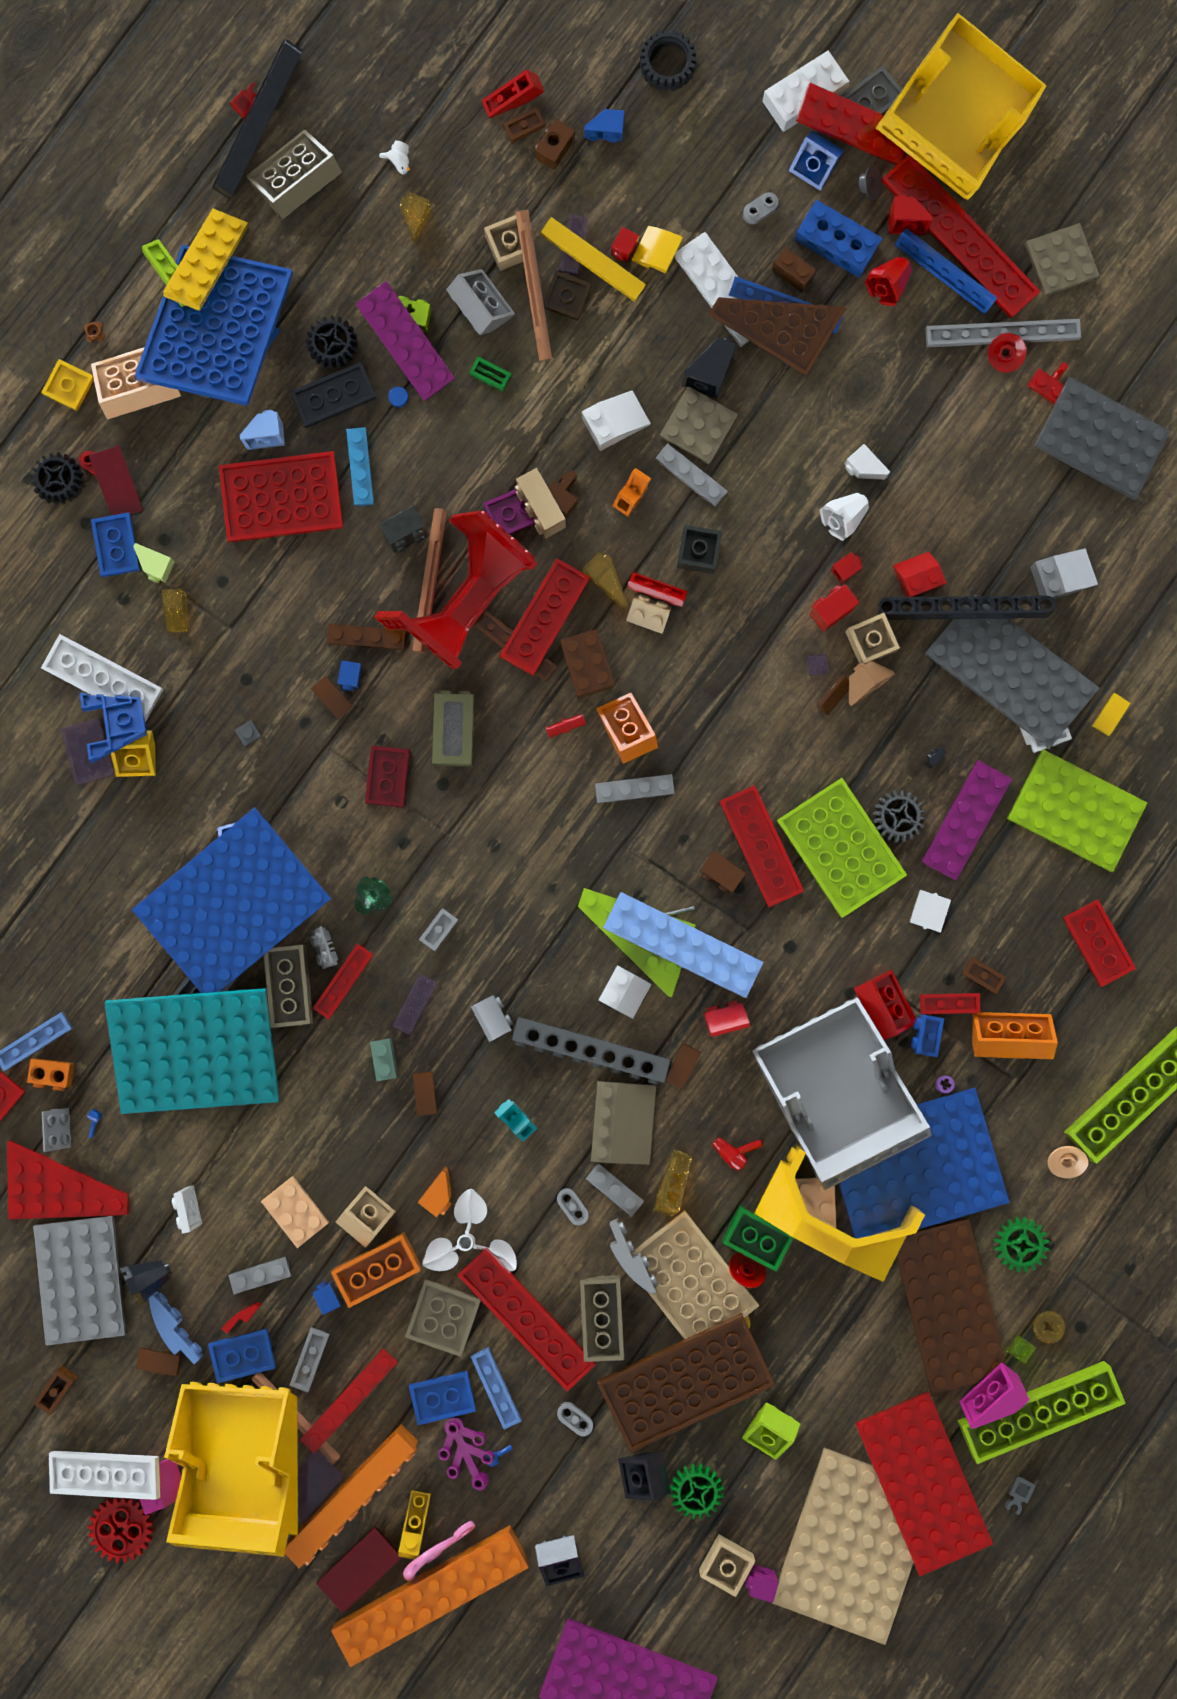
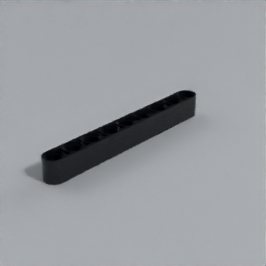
M286 38L280 45L212 186L213 190L228 199L234 194L302 53L300 47Z
M1051 596L886 597L881 599L878 604V615L885 613L887 620L1048 618L1052 615L1056 603ZM987 604L991 609L984 611L980 606ZM1007 604L1011 609L1005 611L1000 606ZM1028 604L1031 609L1023 610L1020 605ZM1048 604L1051 609L1044 610L1040 605ZM887 605L890 606L892 610L889 612H885L882 610V607ZM905 605H908L912 609L908 612H905L901 608ZM928 605L931 607V610L926 612L921 607ZM948 605L951 607V610L943 611L941 606ZM969 605L971 609L964 611L961 609V606Z

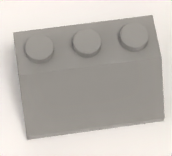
M482 269L458 274L446 289L452 300L456 302L463 315L467 317L479 335L494 331L515 315L514 311Z

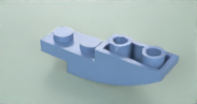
M156 1291L149 1297L152 1317L160 1336L174 1355L181 1350L195 1364L204 1355L202 1348L188 1338L189 1335L186 1330L177 1326L182 1321L180 1312L174 1307L171 1308L167 1303V1298L162 1293Z

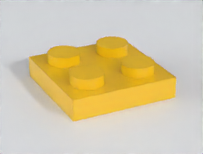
M58 359L41 393L78 412L94 381V377Z

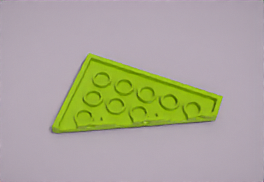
M584 888L578 907L667 996L672 997L682 967L603 929L617 899ZM677 919V920H679V921H681V922H683V923H685V924H687V925H689V926L695 928V924H692V923H689V922H686V921Z

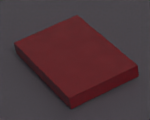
M371 746L365 804L404 808L410 758L409 749Z

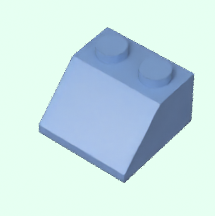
M265 410L253 418L240 434V440L247 450L285 446L283 422L277 412Z

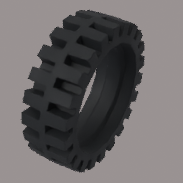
M665 29L664 33L660 30L657 31V35L653 33L650 35V39L647 38L640 54V68L646 82L649 81V85L652 87L656 85L658 90L662 87L663 91H668V88H671V91H675L676 87L678 89L682 88L683 84L686 85L689 79L692 78L696 67V50L688 37L684 38L682 32L677 34V30L669 33V29ZM661 45L679 47L686 55L687 63L684 70L675 76H663L656 73L650 65L652 51Z

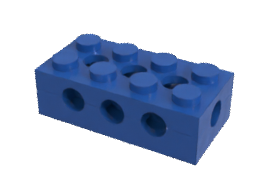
M816 200L797 230L794 241L854 276L861 278L879 248L882 237Z

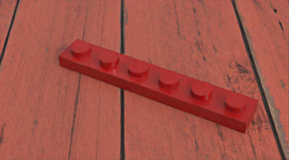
M383 1348L300 1438V1441L315 1454L398 1361Z

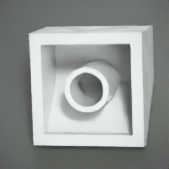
M617 965L599 1001L633 1019L651 984Z

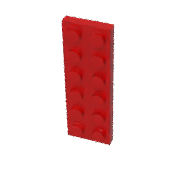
M811 82L808 84L796 122L894 165H898L902 161L905 153L904 150L876 129L884 115Z
M557 558L499 657L534 676L588 584L590 576Z
M756 786L749 787L719 801L767 907L774 906L804 892Z

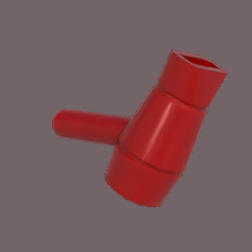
M718 1137L712 1146L730 1167L739 1171L747 1163V1159L743 1154L762 1147L763 1142L762 1140H756L735 1148L721 1137Z

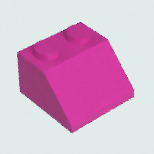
M168 1459L159 1462L160 1498L156 1500L140 1499L145 1515L176 1502L182 1477L178 1464Z

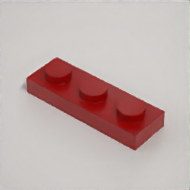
M635 572L632 573L627 588L635 592L644 593L654 599H661L669 602L671 605L682 607L688 592Z
M980 993L920 994V1014L981 1013Z

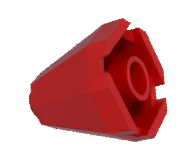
M896 257L874 268L864 282L870 296L873 298L878 296L881 299L878 302L882 305L895 306L905 290L912 271L911 264L906 258Z

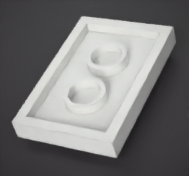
M194 1185L174 1193L172 1204L178 1212V1217L176 1218L178 1229L182 1230V1234L191 1232L202 1225Z

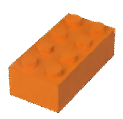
M405 1232L339 1265L331 1271V1274L348 1308L418 1273L421 1271L422 1266Z

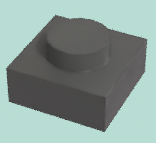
M252 720L235 729L236 734L245 747L262 738Z

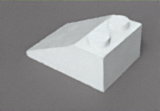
M633 391L601 401L582 411V420L600 451L651 424Z

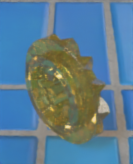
M1045 1311L1038 1314L1037 1318L1033 1321V1331L1042 1342L1055 1343L1064 1335V1320L1054 1311ZM1044 1321L1049 1324L1053 1322L1051 1327L1054 1333L1049 1330L1044 1331L1046 1328Z

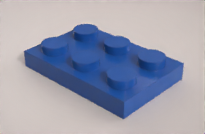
M128 512L91 519L100 576L108 577L140 571L139 559L134 549L136 542L131 514Z
M267 1328L208 1344L217 1383L277 1367Z
M468 1371L409 1384L417 1425L476 1412Z

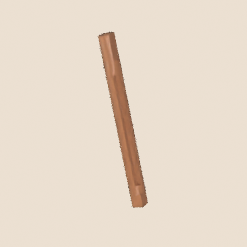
M521 210L516 212L517 226L539 361L552 359L529 211Z
M441 508L434 509L418 617L432 614L447 511ZM414 637L413 651L425 653L426 647Z

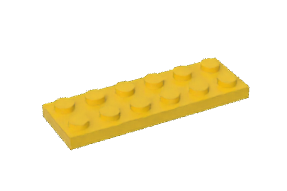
M212 208L165 287L163 296L200 311L248 229V222Z

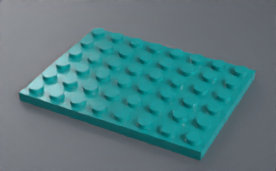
M266 988L106 1000L105 1010L121 1114L279 1102Z

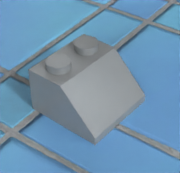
M494 995L471 1006L489 1042L511 1031L512 1028L510 1026L513 1025L509 1015H504L501 1010L504 1005L500 998H495Z

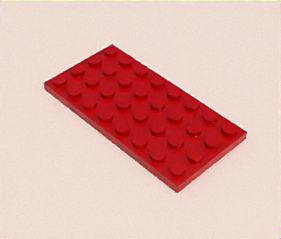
M928 1391L855 1422L919 1576L993 1545Z

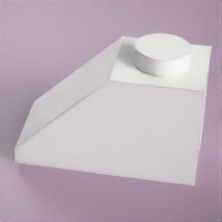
M865 444L856 450L845 462L847 472L852 476L855 475L857 478L885 480L890 473Z

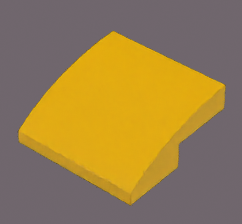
M648 226L632 261L648 269L653 267L663 273H667L683 241V237L660 228Z

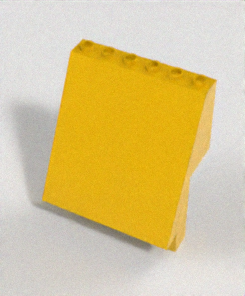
M957 13L878 123L876 129L962 198L969 200L979 189L1002 148L1025 124L1047 85Z
M190 1382V1385L182 1384L164 1457L184 1467L166 1542L178 1547L284 1557L288 1534L298 1535L297 1396L292 1394L290 1389L282 1387L278 1390H273L266 1386L255 1389V1387L249 1385L237 1388V1386L232 1384H225V1387H219L220 1385L215 1383H208L207 1386H203L198 1382Z

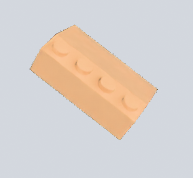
M144 348L91 364L98 401L107 419L181 396L180 390L135 379L134 375Z

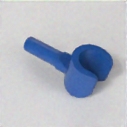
M95 1109L91 1110L87 1115V1119L92 1121L89 1138H93L95 1127L102 1116Z
M509 1445L498 1452H493L495 1458L489 1466L498 1465V1457L513 1449L512 1446Z

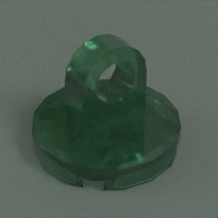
M365 876L357 883L356 889L359 896L355 900V908L360 913L369 914L373 909L384 911L392 904L393 898L389 894L391 891L380 879ZM361 900H362L368 907H365L364 905H362Z

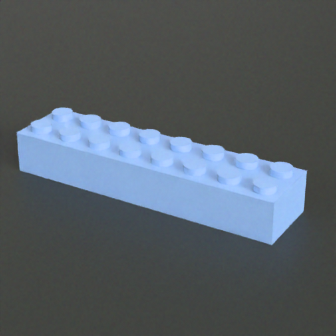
M620 892L603 926V929L743 998H747L763 964L762 961Z

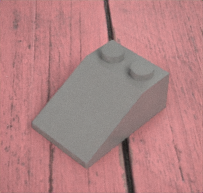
M1086 548L1039 560L1030 566L1039 595L1051 596L1053 599L1098 585Z

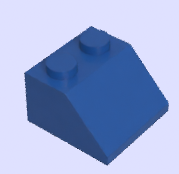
M812 131L806 136L788 171L821 191L845 151Z

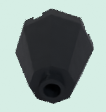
M162 1260L129 1265L120 1269L121 1273L126 1271L127 1275L123 1277L133 1299L138 1298V1301L135 1302L136 1306L144 1303L170 1279L169 1274L172 1273L168 1263L163 1264Z

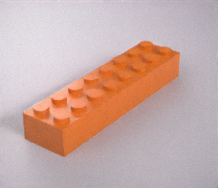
M401 1424L298 1529V1535H292L288 1539L285 1555L299 1569L303 1564L307 1566L315 1558L314 1555L318 1549L322 1551L329 1544L332 1535L337 1536L342 1531L346 1520L351 1521L358 1514L361 1505L365 1507L372 1500L375 1491L380 1492L384 1488L389 1476L394 1477L401 1470L400 1467L403 1462L406 1461L408 1463L414 1457L418 1440Z

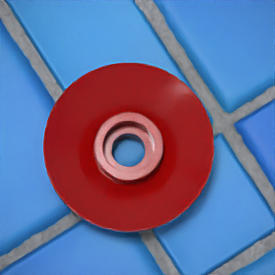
M1013 333L998 335L992 340L988 348L989 363L1000 372L1007 373L1018 369L1026 357L1024 341ZM1007 348L1009 352L1004 356L1002 351Z
M740 1252L735 1253L731 1257L729 1272L738 1284L747 1288H756L764 1282L766 1268L763 1264Z

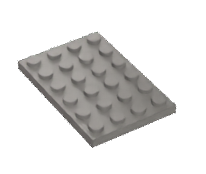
M114 1215L34 1225L45 1344L54 1345L125 1336L127 1332Z

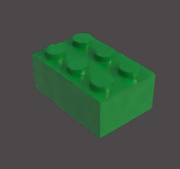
M739 1205L722 1238V1242L777 1272L794 1237Z

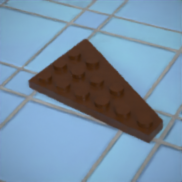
M718 297L708 315L806 376L846 308Z

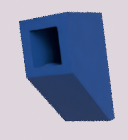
M603 110L584 126V138H588L591 141L599 139L609 142L622 141L624 111Z

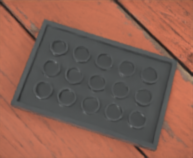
M1069 377L1034 447L1135 500L1138 498L1170 431Z

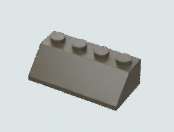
M621 1275L598 1276L580 1280L584 1362L624 1360Z

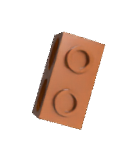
M33 1058L30 1060L27 1083H33V1087L45 1088V1085L53 1086V1090L65 1091V1088L72 1087L75 1063ZM40 1068L45 1072V1076L42 1079L37 1074ZM59 1071L64 1073V1080L62 1082L57 1079Z

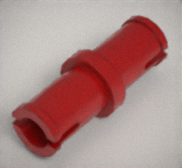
M580 713L568 719L563 718L560 722L545 728L549 738H552L564 732L566 734L570 733V730L586 725L583 714Z

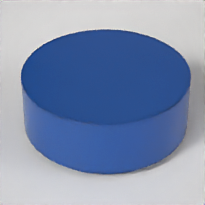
M394 387L390 390L388 397L394 407L400 408L407 404L408 394L404 388Z

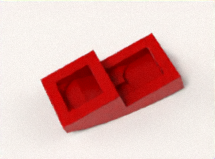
M257 1302L245 1307L235 1314L221 1329L228 1334L240 1319L247 1323L262 1304Z

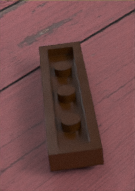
M328 624L327 644L405 650L406 630Z

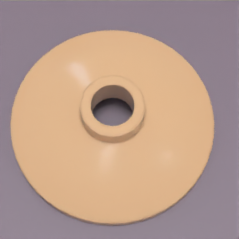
M1064 1146L1054 1150L1049 1155L1048 1167L1058 1177L1074 1178L1085 1172L1088 1167V1157L1083 1150L1077 1147Z

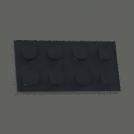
M361 362L290 391L306 428L377 399Z

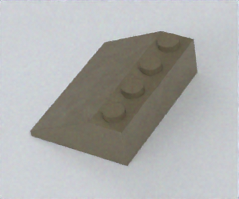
M303 130L246 175V178L270 207L284 219L315 193L319 192L325 185L334 180L342 171L334 156L312 135Z
M597 1080L591 1161L650 1165L656 1085Z

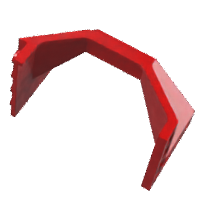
M484 511L453 514L449 519L467 538L469 575L441 612L413 619L403 611H378L374 616L388 630H407L446 665L454 669H458L462 663L458 656L468 631L495 595L523 570L534 569L538 564L534 560L535 557Z

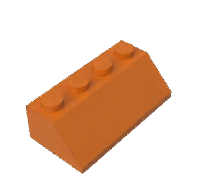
M973 1013L972 1045L975 1057L1054 1059L1058 1041L1051 1014Z

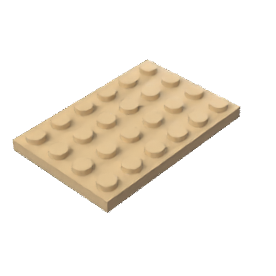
M686 1210L648 1238L633 1252V1255L641 1252L642 1257H647L650 1264L648 1271L650 1275L654 1274L658 1283L656 1293H648L684 1339L740 1313L745 1318L759 1307L758 1302L747 1288L741 1286L732 1278L729 1272V1265Z

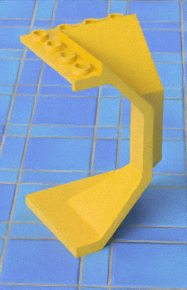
M798 1145L795 1149L791 1148L787 1155L789 1162L786 1163L781 1160L754 1214L827 1256L884 1282L906 1236L916 1234L925 1214L918 1208L910 1205L900 1227L867 1237L853 1238L811 1216L807 1212L795 1180L796 1172L806 1152Z

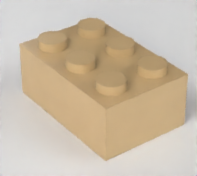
M535 468L517 478L515 492L521 502L524 500L525 510L529 518H534V526L538 534H543L546 539L566 528L565 517L538 469Z

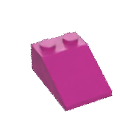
M1000 1363L959 1402L970 1427L975 1429L1016 1413L1030 1399L1018 1374L1005 1364Z

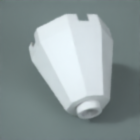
M855 493L830 501L819 510L824 526H830L831 529L828 531L831 535L843 541L855 532L868 511V499L864 495Z

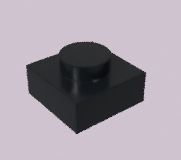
M942 747L937 750L933 748L926 756L928 760L925 764L930 768L934 767L947 751Z

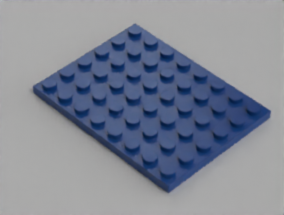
M181 245L176 259L178 266L190 246ZM231 256L200 311L188 306L181 307L178 302L163 296L135 372V379L248 406L293 276L292 269Z
M254 807L136 905L132 911L201 993L221 992L332 898Z
M976 1088L916 1104L930 1126L932 1136L839 1183L855 1238L867 1237L900 1227L910 1205L918 1208L925 1214L918 1228L921 1229L1010 1203Z

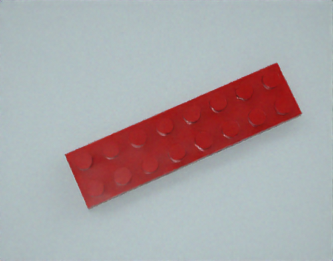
M487 1247L458 1273L457 1276L566 1391L570 1390L596 1365L595 1361L584 1362L583 1348Z

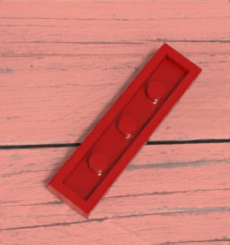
M357 943L312 1009L330 1020L374 954Z

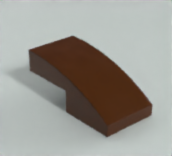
M326 676L311 688L338 719L352 707L349 701Z
M683 1043L666 1075L665 1081L682 1090L701 1051Z
M433 1072L413 1074L417 1116L437 1114Z
M143 1347L139 1349L136 1368L177 1376L182 1355H174L168 1351L160 1352Z

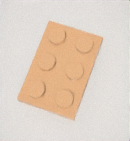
M294 1176L261 1201L297 1248L329 1223Z
M795 1178L807 1212L811 1216L836 1228L835 1185L824 1190L817 1178Z

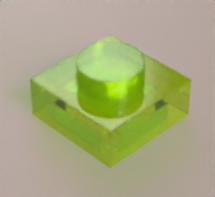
M1017 1335L1007 1352L1026 1364L1036 1347Z

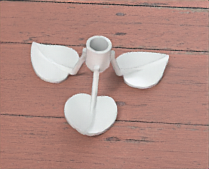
M473 1189L466 1190L459 1197L454 1208L456 1220L459 1223H467L465 1234L458 1238L457 1245L452 1247L451 1241L446 1238L433 1240L426 1250L422 1263L424 1267L435 1271H446L453 1268L459 1261V1256L455 1250L468 1251L471 1248L484 1250L486 1248L485 1246L476 1245L474 1236L469 1234L471 1223L478 1224L487 1215L485 1201ZM503 1240L492 1241L488 1249L509 1271H514L517 1267V1260L512 1247Z

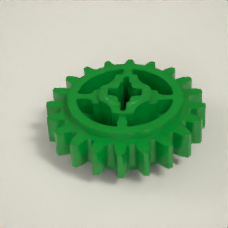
M1015 1217L1014 1223L1007 1219V1227L1001 1224L1000 1226L1003 1231H996V1234L1000 1237L993 1239V1241L999 1243L993 1249L1000 1251L996 1257L998 1259L1003 1258L1001 1264L1006 1265L1008 1263L1007 1268L1009 1270H1012L1015 1266L1017 1273L1020 1272L1021 1268L1025 1273H1028V1267L1036 1270L1035 1263L1042 1266L1040 1258L1047 1259L1043 1251H1049V1248L1044 1246V1244L1049 1243V1240L1043 1238L1047 1233L1040 1231L1042 1226L1038 1224L1034 1227L1035 1221L1031 1219L1028 1223L1026 1217H1023L1021 1222L1018 1217ZM1019 1230V1232H1017V1235H1015L1013 1238H1009V1236L1014 1231ZM1028 1230L1034 1235L1036 1243L1030 1242L1027 1235ZM1024 1242V1243L1027 1244L1028 1246L1024 1245V1246L1018 1247V1246L1015 1245V1244ZM1007 1246L1013 1248L1015 1259H1012L1008 1254ZM1029 1252H1033L1029 1258L1023 1260Z

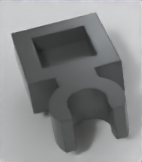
M1016 1475L1008 1491L1012 1498L1006 1501L1005 1508L1010 1510V1507L1015 1504L1016 1509L1014 1512L1019 1515L1022 1511V1501L1028 1504L1036 1485Z

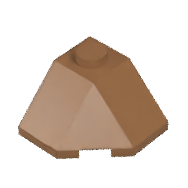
M873 661L866 664L863 662L858 664L853 669L855 672L849 677V704L853 706L862 701L868 694L885 684L895 673Z

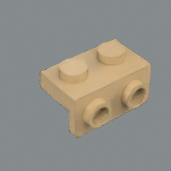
M636 594L626 621L663 634L672 607L668 606V603L664 601H654L647 595Z

